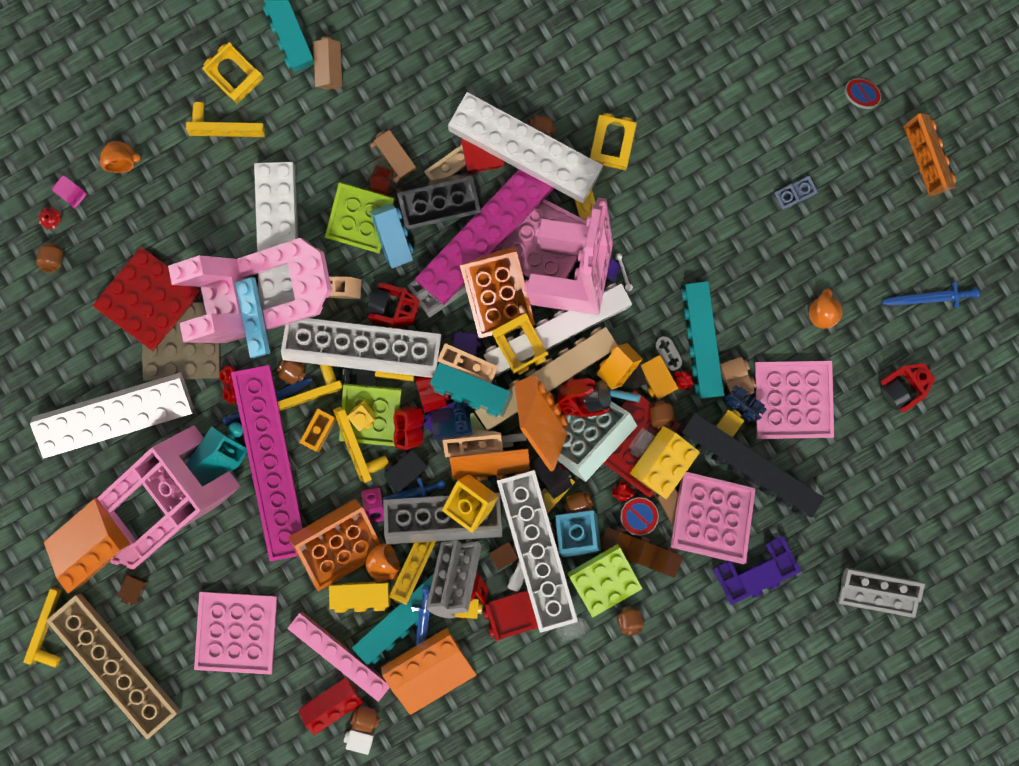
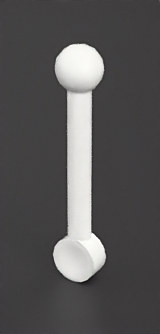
M617 253L615 259L621 265V272L626 284L625 290L631 291L633 286L629 284L622 262V254Z

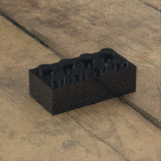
M471 171L397 188L406 230L481 213Z

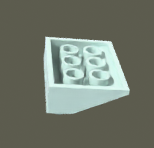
M612 401L609 407L610 410L603 415L592 417L566 415L569 425L566 426L567 436L558 461L585 482L637 427L631 414Z

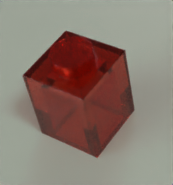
M376 165L371 175L369 190L388 195L392 186L394 170Z

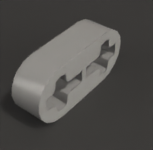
M660 337L655 343L658 355L661 356L668 370L675 371L679 369L682 365V359L673 342L668 337ZM661 340H663L664 343H669V345L667 346L669 353H666L664 348H659V346L661 345ZM669 354L673 359L677 358L676 367L668 365V362H670Z

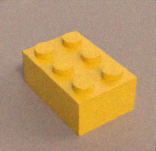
M663 426L630 474L667 500L700 452L677 433Z
M390 581L332 583L329 585L330 609H335V613H343L354 608V612H364L367 608H374V611H385L391 605V598L389 597L391 593Z

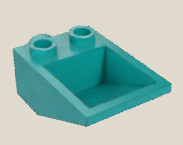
M234 422L230 424L228 435L211 426L186 466L202 487L225 473L232 472L246 456L247 448L235 440V438L243 434V428L240 423Z

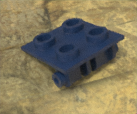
M735 386L731 391L734 394H729L723 398L729 408L737 409L742 413V418L748 422H755L762 417L759 413L763 415L767 410L764 407L765 405L758 399L754 402L755 397L746 405L745 403L751 394L749 393L746 396L748 392L741 386Z
M454 401L453 408L431 411L434 440L472 434L469 406H465L463 401L461 403Z

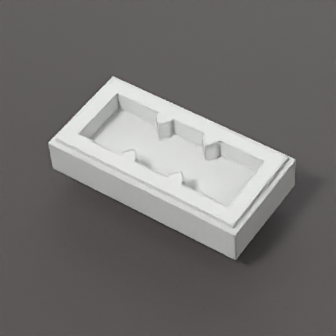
M524 433L502 436L503 448L512 447L514 442L526 441Z

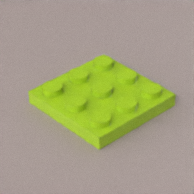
M339 182L325 238L380 254L382 247L370 211L388 204L394 205L395 198Z
M343 384L342 408L345 409L347 415L350 410L363 400L376 413V417L373 420L374 424L367 430L363 428L358 431L349 420L357 443L395 446L394 413L395 410L400 409L402 389ZM340 430L339 441H344Z
M618 544L567 573L592 618L642 590L638 579Z

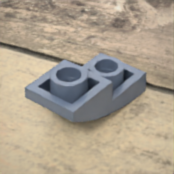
M810 176L775 192V195L784 210L818 192Z

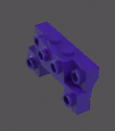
M784 536L764 544L771 557L770 559L738 574L731 561L712 568L730 605L749 596L755 598L763 594L762 590L768 587L770 590L780 586L781 581L801 572Z

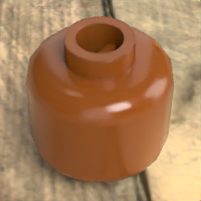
M537 114L533 118H529L527 125L549 137L554 136L556 126L553 125L550 117Z
M53 243L41 246L37 253V266L43 272L54 273L55 270L61 268L63 251Z
M281 359L276 368L278 377L289 384H295L297 381L301 382L306 374L303 371V362Z
M665 401L655 402L654 406L649 410L651 424L659 431L663 426L671 429L672 425L676 422L673 406Z
M580 490L567 496V504L564 505L567 513L570 514L592 511L594 503L588 492L585 493Z
M632 606L621 609V613L617 616L621 633L627 634V636L641 633L644 621L640 610L632 609Z
M360 705L352 710L350 724H352V728L355 731L369 734L374 728L377 729L380 717H377L375 709Z

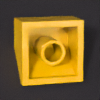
M468 474L456 482L442 511L473 533L492 511L499 496Z

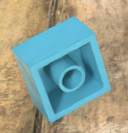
M594 510L555 515L559 554L562 557L601 553L598 515Z

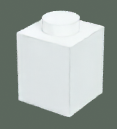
M351 728L350 732H346L344 743H347L346 749L368 755L375 732L368 734Z

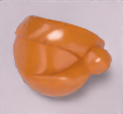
M112 141L106 144L101 151L99 163L105 171L125 173L132 170L134 163H138L141 157L128 144L121 141Z
M828 288L823 290L822 294L812 302L809 308L811 322L821 329L835 326L841 320L843 314L841 304L832 297V290Z
M383 543L376 546L369 552L366 558L365 566L367 572L374 580L379 582L388 580L396 582L401 567L396 552L390 544Z

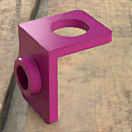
M64 175L52 187V191L68 202L74 209L87 195V193Z
M380 488L361 491L363 509L370 523L384 521V508ZM373 513L381 514L377 518L370 517V515Z

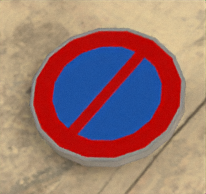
M854 78L845 86L847 99L857 107L872 109L877 107L881 101L880 90L868 80Z
M637 497L625 503L621 510L620 518L626 531L633 535L642 536L649 534L655 529L658 524L659 514L653 502L646 498Z

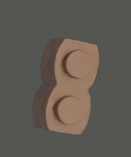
M742 357L720 364L721 375L728 394H734L731 391L735 386H741L748 392L746 396L749 393H755L756 384L753 377L750 378L747 371L750 368L746 359L743 360Z

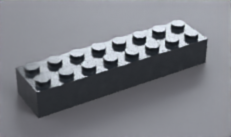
M688 412L676 431L685 441L690 444L694 443L696 445L695 448L699 452L712 455L710 459L718 464H726L728 466L727 470L739 476L743 475L745 482L754 486L758 485L760 487L759 491L767 496H775L777 503L788 508L790 506L792 508L790 511L799 517H813L825 499L696 413Z

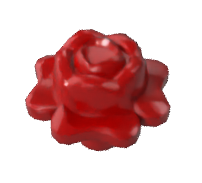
M54 207L44 208L42 213L38 215V218L41 219L39 224L43 225L47 230L50 228L56 229L57 225L62 221L59 217L61 213L56 211Z
M676 371L673 378L677 387L683 390L692 389L694 385L691 378L692 373L690 371Z
M620 481L619 485L611 489L613 492L612 496L616 497L618 501H627L630 497L634 496L633 488L629 487L625 481Z

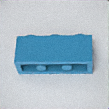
M388 204L370 211L387 264L391 268H395L413 261L411 256L413 249L411 244L406 241L405 237L408 234L405 226H401L399 219H402L399 208Z

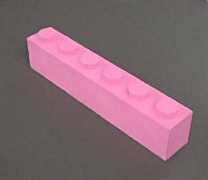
M300 612L287 628L378 702L390 688L380 673L370 665H366L360 657L304 612Z

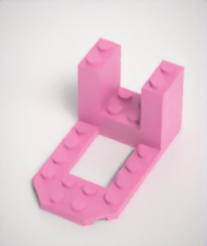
M598 197L596 203L593 204L592 216L588 215L587 225L542 219L541 225H537L536 237H538V244H540L542 251L578 256L580 267L576 268L575 280L530 273L529 280L525 282L524 290L527 291V298H529L531 305L594 315L600 314L613 247V238L606 198Z
M298 238L238 259L199 255L169 265L172 285L201 287L206 315L180 323L183 342L228 343L246 337L235 282L286 264L289 267L295 300L262 310L266 331L319 315L323 309L322 305L326 297L328 298L332 291L324 252L309 244L310 242Z
M195 426L153 446L97 498L131 543L129 547L110 562L111 564L127 565V568L135 569L179 530L218 507L241 487L230 472L202 487L183 461L198 448L204 439ZM143 485L165 513V516L136 541L114 510Z

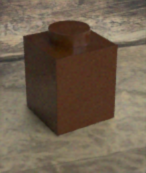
M509 541L489 552L498 570L519 559L515 544H510Z
M132 574L127 575L117 597L122 598L121 602L130 606L139 603L148 581Z

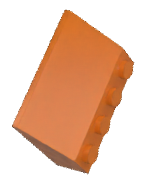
M917 114L904 125V129L928 195L931 197L956 187V179L949 170V159L942 151L943 143L941 138L937 137L935 121L930 118V115Z
M516 246L460 264L479 338L491 336V331L524 313L529 317L530 323L535 325L529 298H527V291L524 290L525 280Z
M534 375L514 382L520 429L548 469L553 471L567 436L566 426L569 423L566 415H562L559 404L554 403L551 392H547L545 383L543 381L540 382L538 377Z
M528 449L449 457L453 480L457 479V481L468 474L474 478L476 477L478 481L488 480V476L495 475L496 479L507 478V474L515 473V475L530 471Z
M97 498L93 499L44 541L55 576L67 593L81 587L131 545Z
M356 499L288 537L317 591L324 589L365 565L369 552L381 544L363 507Z
M448 627L381 667L382 676L410 715L476 676L474 669Z

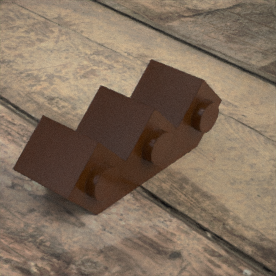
M615 526V529L606 527L600 543L601 550L606 551L618 544L627 560L670 577H676L683 556L676 554V549L668 546L665 549L651 544L652 540L643 536L637 539L625 534L626 530Z

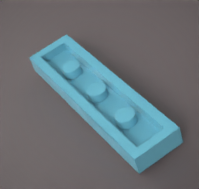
M250 277L235 282L250 358L270 354L256 279Z

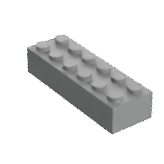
M495 493L499 496L489 515L473 533L442 511L449 496L383 500L386 544L502 537L500 493Z

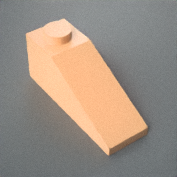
M329 277L332 291L328 298L360 299L361 279Z
M446 343L437 360L442 364L488 383H492L498 370V366Z
M472 429V434L443 438L445 457L503 452L501 432Z

